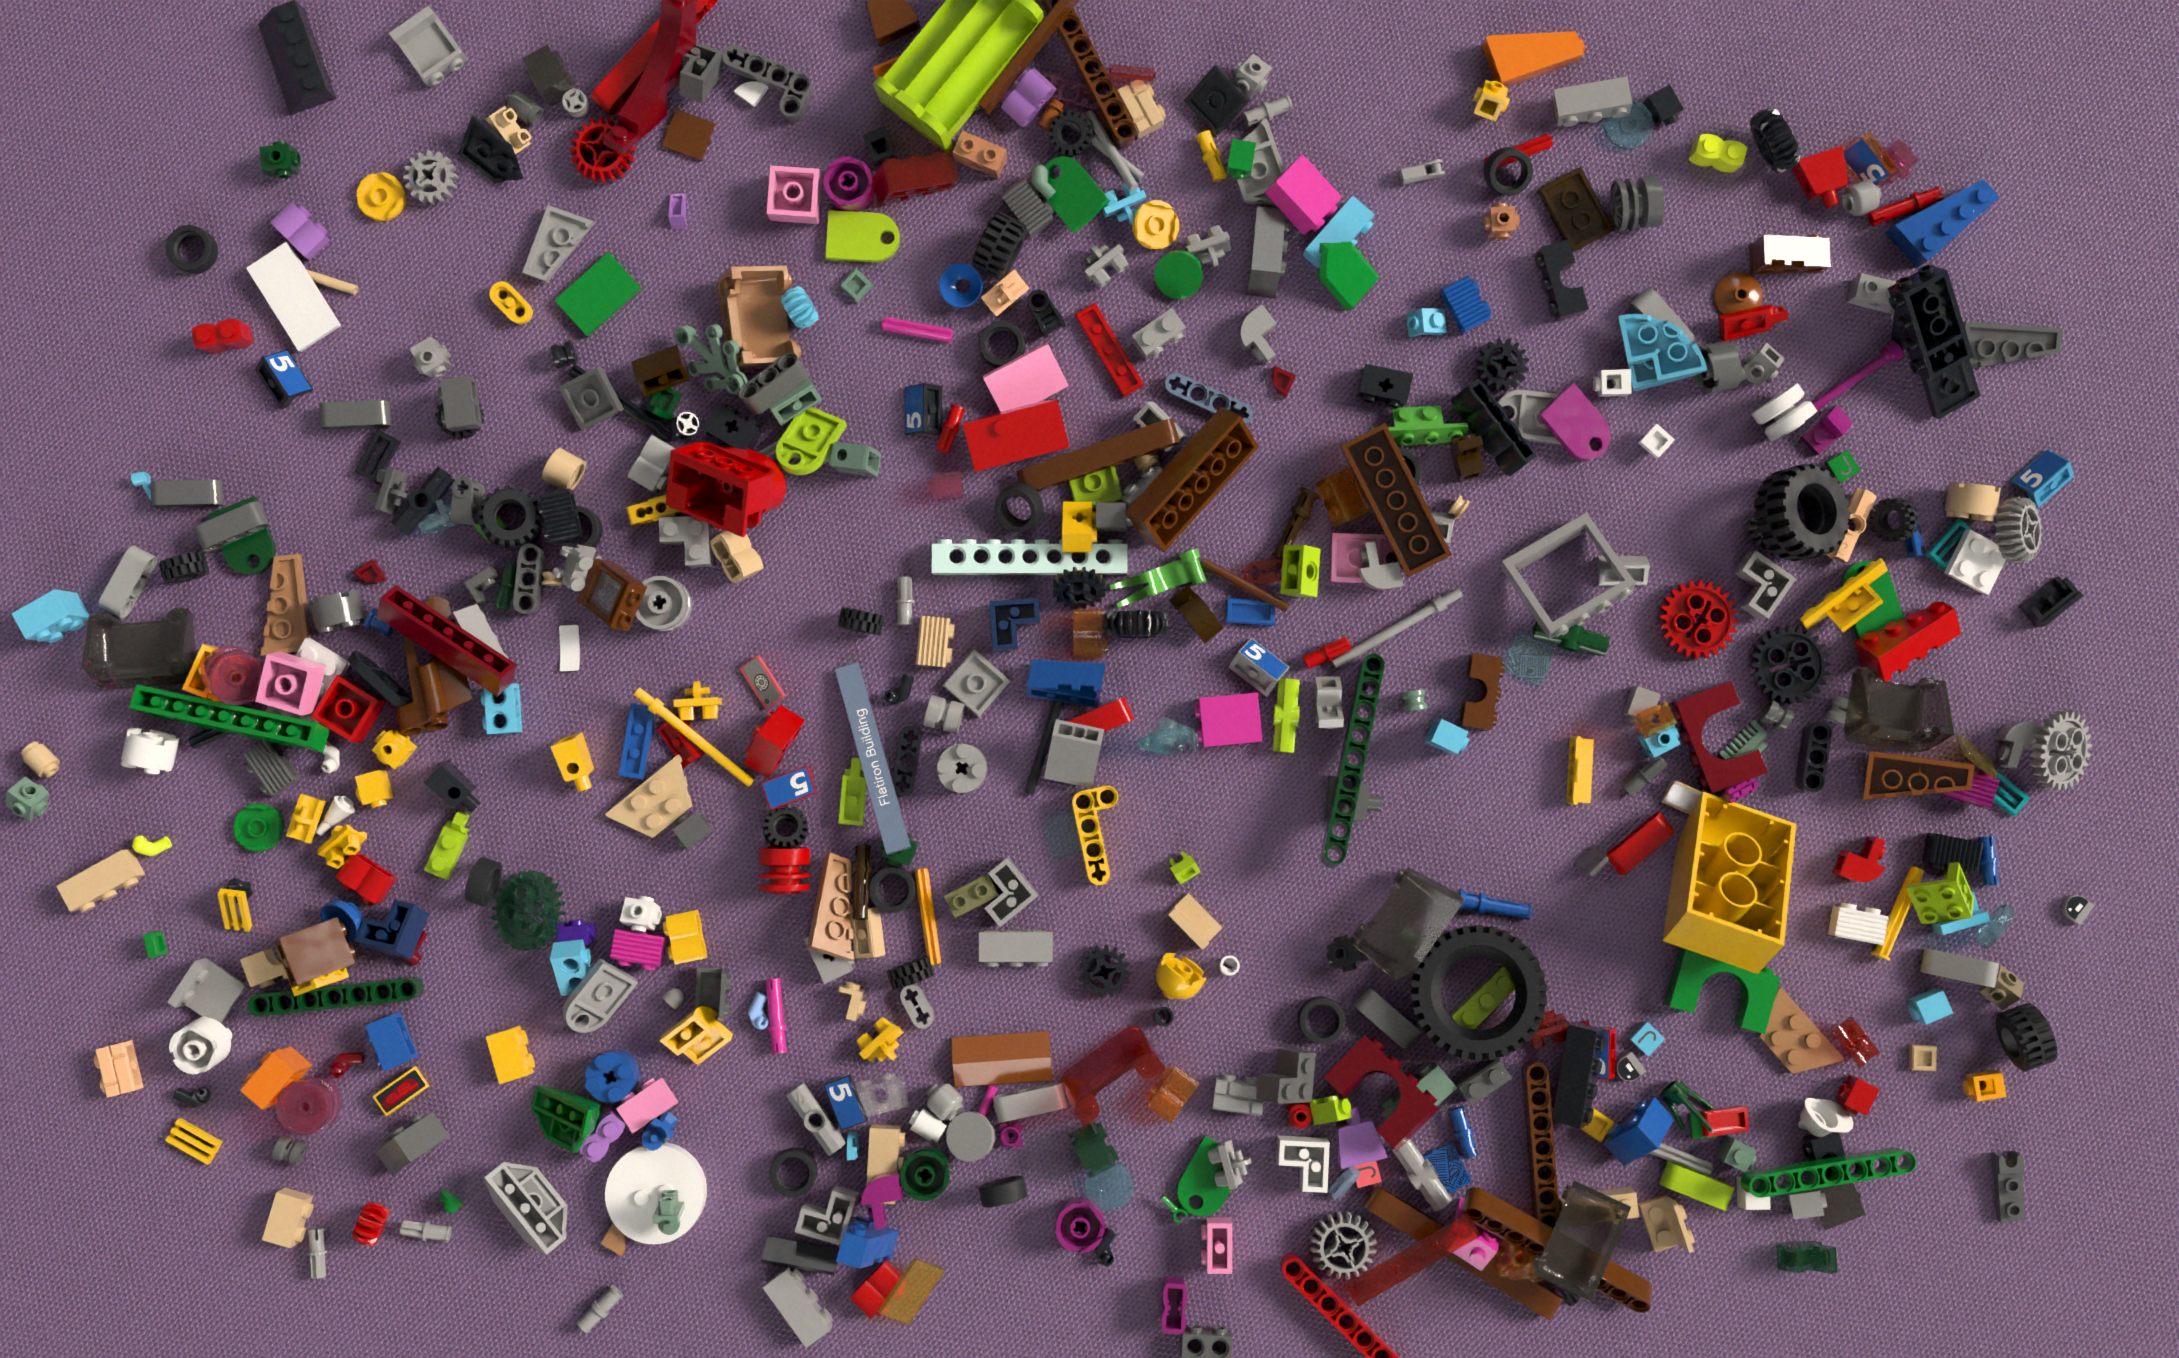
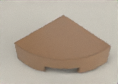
M613 1223L600 1244L622 1256L626 1249V1237Z

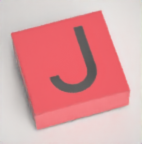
M1376 1161L1354 1166L1361 1174L1356 1180L1358 1188L1382 1182Z

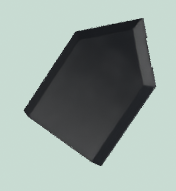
M471 116L458 155L494 183L523 179L512 145L477 117Z

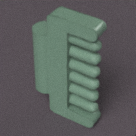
M1751 720L1749 722L1751 726L1746 725L1745 728L1753 736L1745 729H1742L1741 733L1748 740L1738 733L1737 738H1733L1732 741L1740 749L1732 742H1729L1728 746H1725L1724 750L1719 752V755L1723 759H1729L1753 749H1759L1761 753L1767 747L1762 741L1767 736V732L1755 720Z

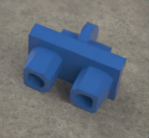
M669 1111L662 1114L659 1119L654 1118L645 1127L647 1131L642 1135V1146L649 1151L659 1149L663 1143H666L675 1134L671 1129L679 1119Z

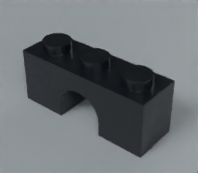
M1565 240L1541 247L1536 252L1535 263L1537 269H1541L1543 275L1541 284L1543 291L1548 293L1549 296L1548 309L1550 315L1554 316L1556 322L1583 315L1589 310L1583 287L1568 288L1560 280V272L1571 268L1576 263L1570 241Z

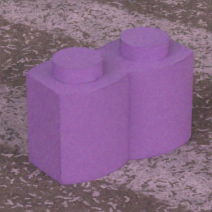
M1036 69L1023 71L1017 79L1019 83L1014 90L1010 89L1002 98L1004 103L1001 108L1022 127L1028 126L1057 89Z
M291 202L270 223L304 257L311 260L330 241L326 236L328 230L318 221L314 224L309 219L312 214L300 204L297 207Z
M609 1105L600 1112L595 1130L580 1149V1154L593 1163L600 1160L606 1154L609 1143L618 1139L625 1128V1121L614 1106Z

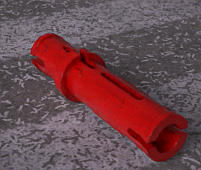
M1935 186L1921 193L1914 192L1908 198L1868 212V221L1874 227L1909 212H1919L1925 206L1942 201L1943 196H1940L1943 195L1942 190L1939 186Z

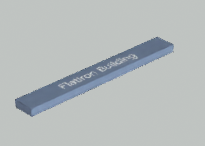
M856 662L836 668L835 672L886 854L890 855L909 849L911 845L860 664Z

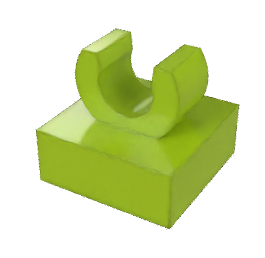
M1183 851L1181 852L1183 860L1179 863H1175L1172 858L1170 859L1172 866L1170 869L1180 885L1201 872L1192 856H1187Z

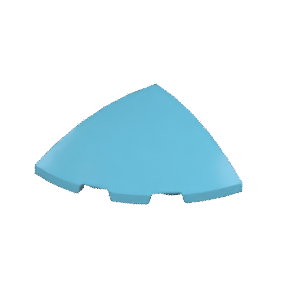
M1645 314L1618 316L1628 369H1631L1633 392L1681 380L1707 371L1705 360L1696 343L1692 342L1684 334L1683 330L1667 320L1655 319Z

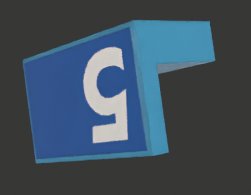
M2047 449L2012 480V484L2026 491L2028 497L2035 503L2036 508H2039L2074 477L2070 461Z

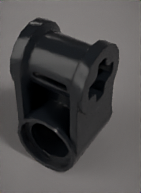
M1041 289L1033 290L1028 296L1027 306L1041 334L1046 339L1049 337V333L1060 327L1065 328L1066 324L1057 308L1054 307L1048 294ZM1035 297H1042L1045 300V304L1040 308H1036L1032 305L1031 301Z

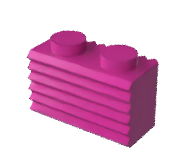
M617 928L614 931L610 959H616V964L631 966V962L640 963V968L655 970L656 966L659 967L663 964L667 936Z

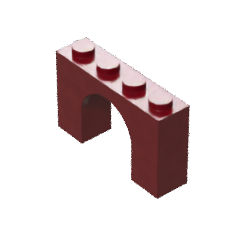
M1732 681L1722 682L1671 702L1673 708H1670L1672 717L1675 722L1679 721L1682 729L1679 731L1684 745L1688 744L1691 751L1688 754L1692 766L1694 768L1697 767L1700 776L1697 779L1702 790L1713 794L1768 773L1759 749H1753L1729 759H1718L1712 756L1703 745L1702 729L1708 718L1717 712L1741 704Z
M1365 1035L1324 1078L1346 1098L1370 1075L1380 1073L1393 1077L1400 1088V1102L1397 1109L1376 1131L1393 1149L1398 1151L1439 1110L1434 1104L1437 1099L1428 1090L1423 1093L1417 1087L1420 1082L1410 1072L1405 1075L1399 1069L1402 1064L1392 1054L1387 1057L1382 1052L1385 1047L1375 1037L1370 1040Z

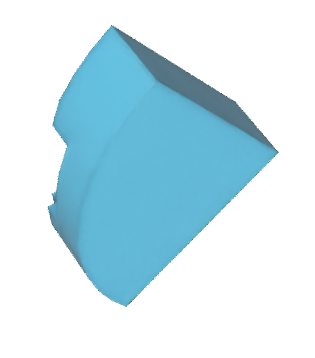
M849 1131L847 1136V1160H856L859 1156V1135L857 1131Z

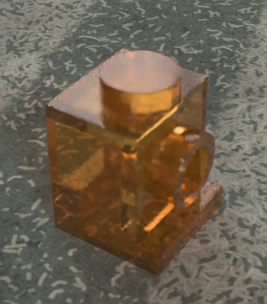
M1667 701L1638 713L1635 716L1636 721H1634L1640 735L1643 734L1645 739L1672 729L1677 724ZM1651 716H1656L1659 723H1653Z

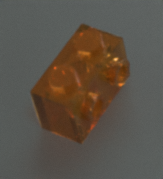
M1350 468L1315 483L1318 495L1323 500L1328 517L1335 528L1369 513V509Z

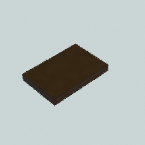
M1581 167L1537 190L1563 241H1570L1573 253L1615 231Z

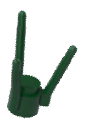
M1674 1080L1662 1090V1093L1665 1095L1662 1100L1668 1105L1681 1130H1684L1685 1126L1673 1105L1674 1103L1677 1106L1683 1103L1708 1131H1713L1711 1125L1688 1102L1687 1094L1710 1110L1715 1109L1713 1105L1688 1088L1683 1081L1679 1083L1677 1080Z

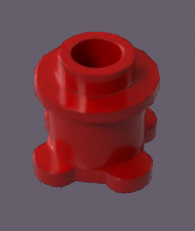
M1309 1102L1287 1104L1286 1108L1289 1111L1287 1122L1290 1126L1302 1129L1311 1124L1313 1117ZM1299 1112L1304 1113V1116L1301 1119L1296 1118V1115Z

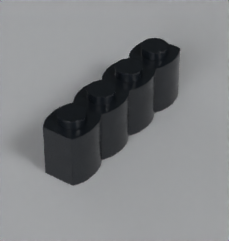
M1476 379L1451 399L1454 410L1466 420L1472 433H1475L1476 436H1481L1483 448L1495 458L1499 469L1510 477L1537 457L1531 444L1522 437L1515 423L1507 418L1502 406L1492 398L1489 389L1482 381Z

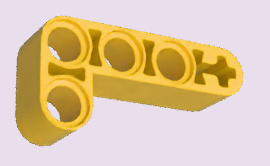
M1111 786L1081 790L1076 792L1071 799L1088 879L1095 885L1105 884L1110 877L1097 810L1110 808L1117 803L1118 793ZM1104 790H1110L1113 794V799L1108 804H1104L1100 800V794ZM1080 795H1086L1089 798V805L1084 809H1080L1076 805V799ZM1085 819H1091L1094 822L1095 827L1089 833L1084 832L1081 828V824ZM1091 843L1099 845L1100 851L1096 856H1089L1086 852L1087 846ZM1102 858L1103 862H1098V866L1101 871H1105V874H1102L1101 879L1097 880L1096 877H1092V873L1095 872V866L1093 863L1089 865L1088 861H1097Z

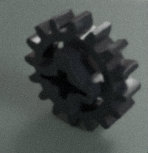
M1497 338L1495 345L1491 341L1486 344L1487 349L1482 348L1479 351L1482 356L1476 358V362L1481 365L1475 371L1482 372L1478 379H1486V387L1493 384L1494 391L1496 392L1500 386L1503 387L1504 392L1509 390V385L1516 388L1518 386L1517 380L1520 382L1525 380L1522 373L1529 371V368L1524 366V364L1529 362V358H1523L1522 356L1526 350L1519 351L1517 348L1520 343L1518 342L1510 345V338L1505 343H1502V340ZM1500 350L1498 356H1489L1493 351ZM1511 353L1515 356L1517 361L1513 359ZM1501 360H1503L1504 365L1507 366L1504 370H1502L1501 365L1498 364ZM1488 369L1491 370V372L1493 373L1494 377L1489 373ZM1515 373V376L1509 380H1504L1506 374Z
M1073 567L1072 571L1064 569L1063 575L1057 574V578L1053 580V596L1057 597L1058 603L1064 601V607L1072 605L1073 609H1076L1078 606L1086 609V605L1095 607V601L1101 603L1102 597L1106 595V581L1102 579V574L1095 575L1094 569L1089 572L1086 571V567H1083L1081 570Z
M1105 944L1104 950H1100L1098 945H1095L1094 953L1087 950L1088 958L1081 957L1080 959L1084 966L1078 967V971L1083 972L1084 975L1079 977V981H1086L1083 988L1086 990L1091 987L1092 996L1098 991L1101 998H1104L1106 992L1111 997H1114L1113 991L1115 989L1121 993L1122 988L1120 985H1128L1129 983L1124 977L1131 975V971L1125 970V967L1129 966L1130 963L1129 961H1122L1125 957L1124 952L1119 955L1116 954L1118 949L1116 946L1110 951L1108 950V944ZM1104 955L1112 956L1118 962L1111 963L1105 960ZM1096 958L1097 964L1095 968L1088 971L1090 962ZM1101 965L1111 968L1107 977L1097 973L1100 971ZM1121 971L1118 981L1113 984L1112 978L1114 974ZM1097 979L1103 982L1104 987H1099L1092 981Z

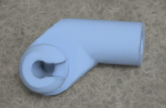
M756 992L748 1009V1015L753 1026L763 1030L769 1024V1020L763 1010L767 996Z

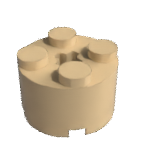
M1949 482L1944 509L1946 511L1945 516L1969 518L1970 514L1971 520L1994 521L2001 488L1973 483L1959 484V482Z

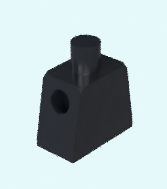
M450 760L443 763L424 781L432 791L453 809L461 804L471 814L481 804L471 794L476 786ZM454 787L460 790V794L455 792Z

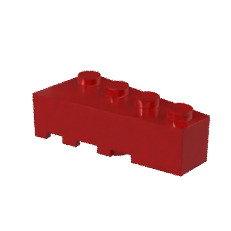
M1940 601L1931 603L1927 608L1918 612H1912L1899 621L1888 623L1875 632L1866 633L1862 638L1855 640L1854 644L1860 665L1886 683L1892 679V673L1897 670L1898 672L1905 671L1909 668V662L1914 659L1921 660L1925 658L1929 649L1940 648L1960 635L1961 630L1955 608Z

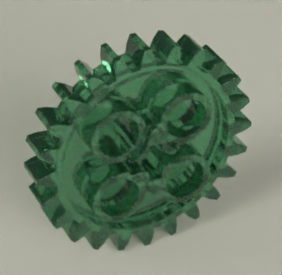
M532 870L527 872L519 871V875H511V881H503L506 888L497 889L501 895L500 897L493 898L498 902L497 906L491 907L492 910L497 911V914L492 916L491 919L498 921L493 928L501 930L498 937L505 938L504 944H510L511 948L526 951L537 950L538 946H546L545 941L553 940L551 933H559L556 924H563V921L559 919V915L565 914V911L560 910V906L564 905L565 901H559V897L563 892L555 891L559 884L552 883V877L545 876L543 872Z

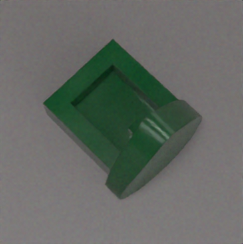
M672 388L657 392L653 395L645 409L661 419L672 421L674 418L673 414L683 394Z

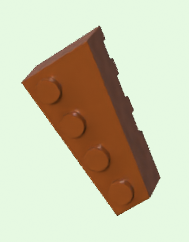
M1869 751L1863 800L1971 790L1975 765Z

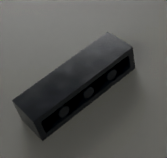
M1580 1022L1568 1024L1552 1121L1579 1129L1591 1123L1594 1115V1110L1591 1109L1592 1101L1598 1092L1596 1078L1602 1068L1600 1055L1606 1045L1605 1029Z

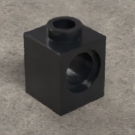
M1670 84L1649 95L1643 102L1656 127L1663 124L1666 127L1672 125L1679 120L1678 116L1684 110Z

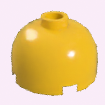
M1166 953L1156 969V981L1163 995L1172 1000L1189 999L1195 996L1206 981V977L1202 978L1203 970L1184 956L1181 961L1178 958H1174L1176 953Z

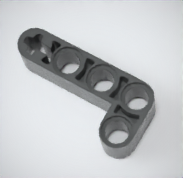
M729 45L724 49L722 58L730 72L750 81L763 83L768 88L783 94L779 106L785 120L789 123H798L802 120L814 92L812 83L807 75L737 45ZM737 56H738L739 59H740V61H739V60H734L733 63H732V62H731V59H736ZM755 65L763 66L761 71L757 73L752 72V68ZM776 75H785L781 82L773 81ZM800 83L807 84L806 89L803 91H797L796 87ZM790 105L798 106L794 113H787L786 110Z

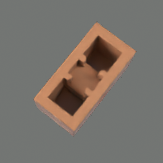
M963 130L952 152L955 161L996 179H999L1008 158L1007 149Z

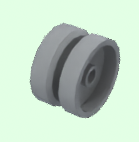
M653 576L644 580L642 583L647 586V589L636 612L637 619L645 626L659 631H673L682 627L689 619L692 611V598L688 589L680 582L665 576ZM663 600H666V603L663 604V606H662L663 609H662L661 606H660V603H661Z

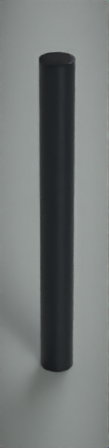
M1053 702L1024 791L1025 793L1034 795L1051 743L1055 721L1059 718L1063 702Z

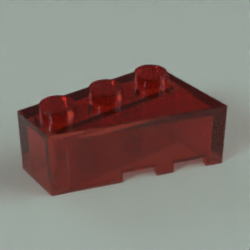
M942 151L933 152L927 157L913 155L902 161L888 159L883 162L873 177L879 207L886 206L887 200L899 197L902 202L908 200V195L923 193V196L949 190L959 181L952 153L943 154Z

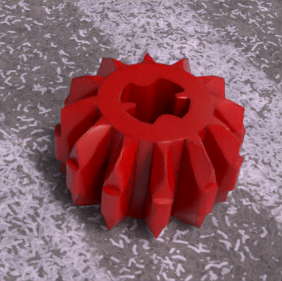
M368 1202L357 1219L352 1233L353 1240L364 1246L373 1247L378 1242L388 1221L389 1209L379 1203Z

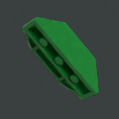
M536 1085L531 1110L534 1115H537L539 1125L548 1141L572 1153H578L595 1130L600 1114V1104L575 1092Z

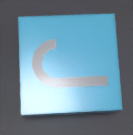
M1647 1021L1629 1038L1648 1057L1665 1040Z

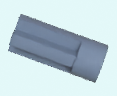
M1354 1166L1346 1168L1328 1190L1332 1194L1331 1197L1341 1199L1361 1175L1358 1169Z

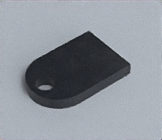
M355 650L347 658L350 665L392 705L402 707L413 702V697L366 655Z

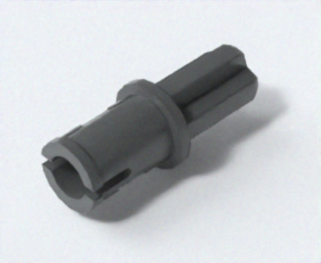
M1660 756L1653 758L1642 769L1638 768V772L1625 784L1621 785L1622 788L1633 797L1647 783L1651 784V780L1667 767V763Z

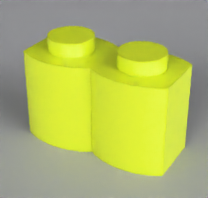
M1702 134L1692 143L1688 159L1699 166L1712 165L1721 172L1731 173L1743 165L1747 146L1734 140L1723 141L1716 135Z

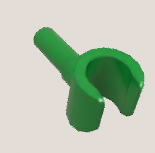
M1164 1194L1160 1197L1162 1202L1173 1213L1176 1223H1181L1179 1218L1176 1217L1178 1212H1183L1188 1217L1187 1211L1183 1207L1174 1205Z

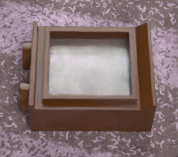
M595 558L585 580V587L581 590L576 602L585 606L607 623L609 628L629 631L647 586L615 562Z

